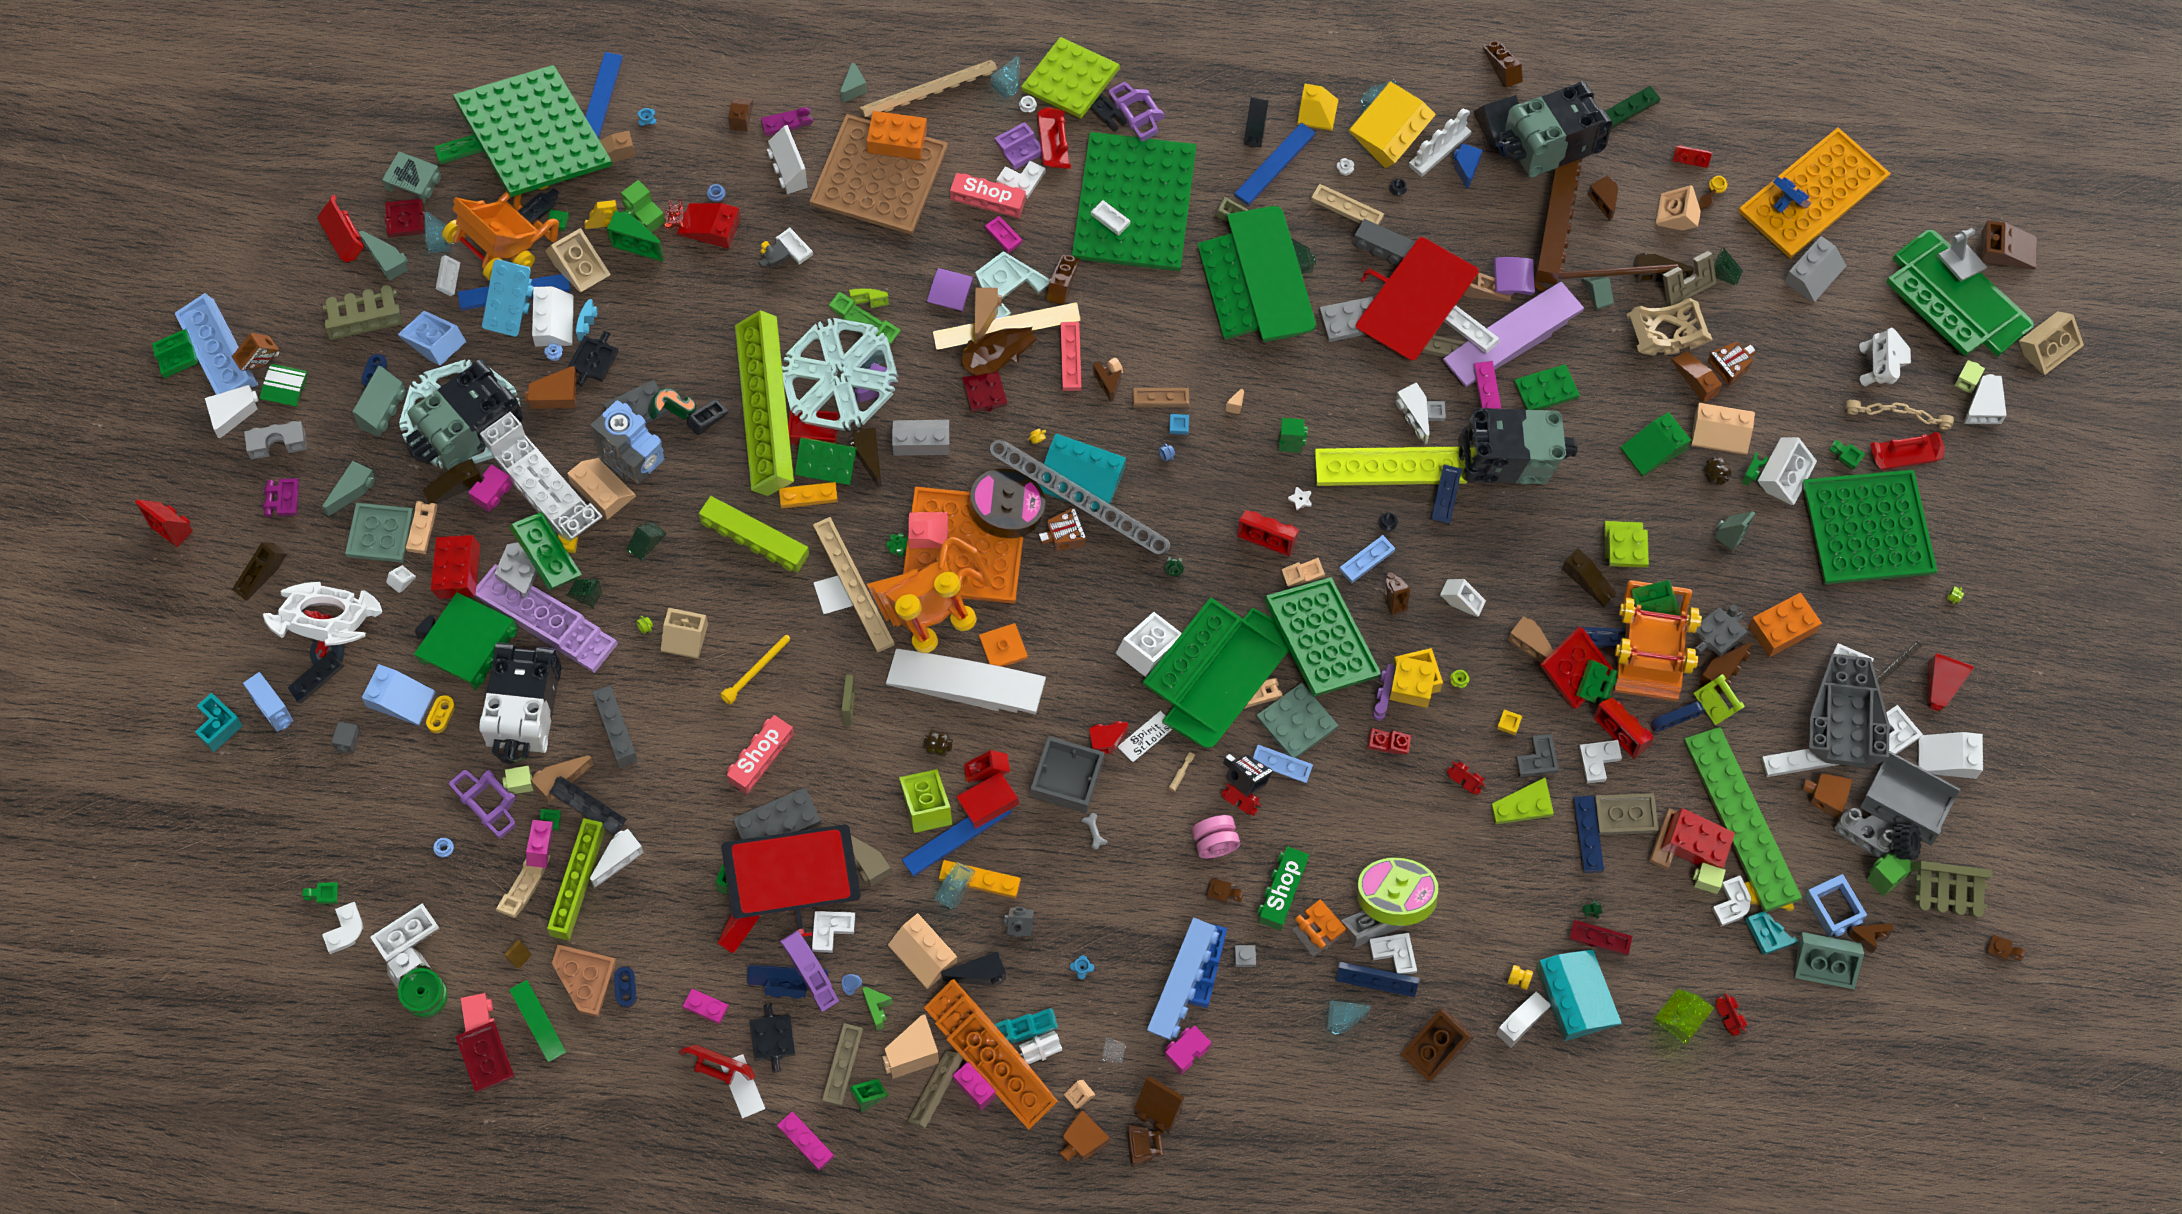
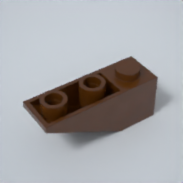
M1499 40L1483 45V49L1499 80L1506 87L1523 82L1522 64Z
M1062 254L1049 282L1046 301L1065 304L1080 261L1079 258Z
M1749 642L1712 660L1699 683L1705 686L1723 674L1726 678V683L1730 686L1732 682L1730 680L1731 676L1738 674L1742 667L1739 664L1742 660L1746 662L1752 653L1749 651L1752 644ZM1714 686L1717 692L1720 694V692L1722 691L1720 686Z

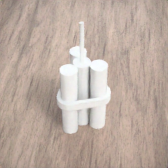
M1055 1031L1039 1037L1036 1035L1032 1040L1018 1045L1022 1052L1020 1055H1023L1027 1064L1041 1059L1044 1061L1046 1057L1062 1051L1058 1035Z

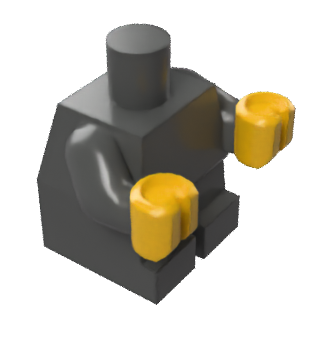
M780 239L775 241L774 246H770L767 241L761 244L763 259L759 261V264L762 268L766 265H769L770 268L780 265L790 258V252Z

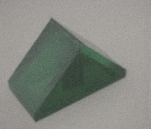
M1721 248L1714 263L1715 276L1717 279L1737 285L1743 270L1726 249Z
M653 522L638 526L627 547V551L642 561L662 540L666 532Z
M576 579L567 596L594 608L603 592L597 579Z

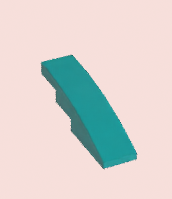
M1051 1008L1033 1015L1026 1014L1013 1020L1006 1019L994 1024L1011 1044L1058 1029L1055 1014Z

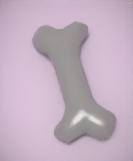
M1090 813L1089 817H1083L1081 822L1089 826L1093 838L1091 847L1097 850L1100 845H1106L1107 840L1103 839L1099 834L1096 826L1097 814Z

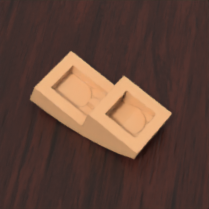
M1319 558L1303 564L1298 562L1281 569L1288 587L1326 577Z

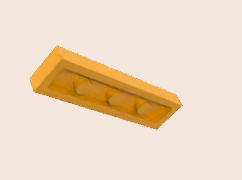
M946 860L943 861L939 875V881L1014 899L1017 897L1021 882L1019 877Z

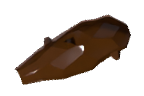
M1033 326L1004 328L987 333L976 342L969 340L967 347L962 353V368L974 376L985 373H994L1011 360L1015 363L1019 362V354L1037 340L1032 332Z

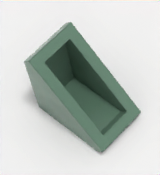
M851 63L841 88L842 102L867 93L866 81L855 63Z
M1606 276L1582 278L1596 310L1614 304L1609 278Z

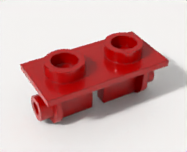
M1682 145L1675 146L1673 162L1708 168L1712 152L1692 149Z
M1453 761L1454 768L1450 766L1446 771L1448 777L1458 784L1463 779L1467 780L1462 787L1473 795L1476 794L1478 796L1482 791L1480 786L1486 787V784L1483 783L1485 779L1476 772L1472 775L1467 771L1469 767L1461 761L1458 763Z
M1227 783L1226 786L1229 789L1223 790L1221 794L1224 797L1223 799L1236 806L1239 800L1242 801L1238 808L1249 816L1251 814L1255 816L1258 811L1256 806L1263 805L1259 802L1260 798L1254 794L1246 797L1233 784Z
M1725 993L1726 999H1723V997L1716 999L1715 1006L1721 1017L1730 1016V1018L1724 1020L1729 1034L1735 1037L1740 1034L1739 1030L1741 1029L1747 1032L1745 1028L1748 1025L1743 1014H1738L1736 1008L1739 1006L1734 996L1730 997Z

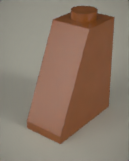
M575 366L529 383V389L525 391V401L529 402L530 409L576 408L577 373Z

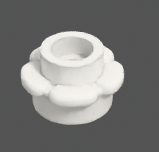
M1025 96L1019 102L1021 111L1031 113L1035 110L1037 103L1033 97Z
M1346 158L1341 159L1337 163L1338 172L1344 176L1351 174L1354 170L1353 161Z

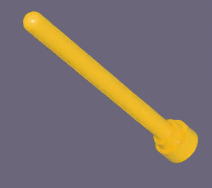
M788 635L783 636L732 688H725L720 693V697L727 704L731 705L736 700L737 693L790 641V637Z

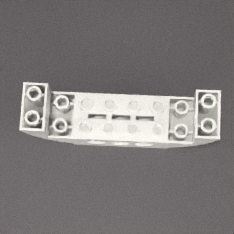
M511 412L480 433L484 443L501 469L510 475L513 485L538 513H543L554 532H557L562 538L571 541L602 518V515L591 503L585 504L527 438L522 424Z

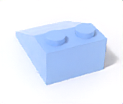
M423 311L398 334L401 339L425 358L438 365L446 362L466 342L457 325L426 311Z
M378 664L362 696V700L368 708L419 726L436 692L394 669Z

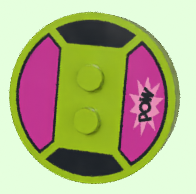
M1405 858L1381 859L1368 865L1360 874L1357 890L1359 905L1368 916L1376 921L1395 926L1412 925L1428 918L1436 908L1438 882L1428 868L1416 861Z

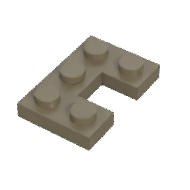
M1707 251L1693 258L1695 274L1686 279H1683V272L1679 267L1663 274L1666 300L1669 306L1678 304L1684 299H1688L1716 284L1713 254Z

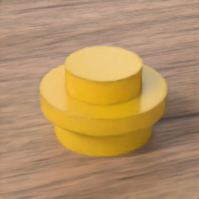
M1722 176L1713 177L1709 182L1710 190L1715 189L1716 193H1723L1727 188L1726 179Z

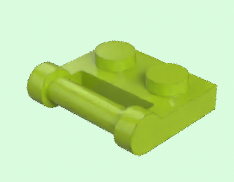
M1723 674L1694 692V695L1702 703L1715 725L1745 707L1742 702H1739L1726 683V678ZM1719 685L1733 705L1731 709L1727 707L1714 686Z

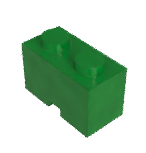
M1282 418L1279 434L1280 452L1301 453L1302 446H1306L1308 426H1304L1305 419Z

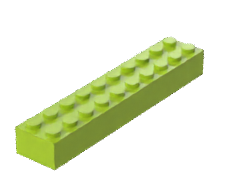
M759 310L736 324L735 330L751 491L769 496L793 483L794 478L777 316Z

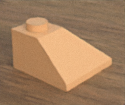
M1690 185L1661 193L1656 219L1658 226L1682 231L1698 227L1701 211L1693 186Z

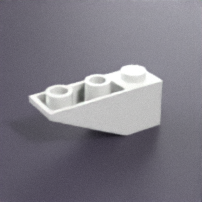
M1414 383L1397 392L1395 403L1397 408L1405 414L1408 424H1412L1416 436L1426 444L1429 438L1427 399L1419 385Z

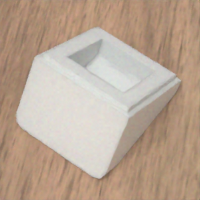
M402 565L389 572L386 582L400 593L416 576Z

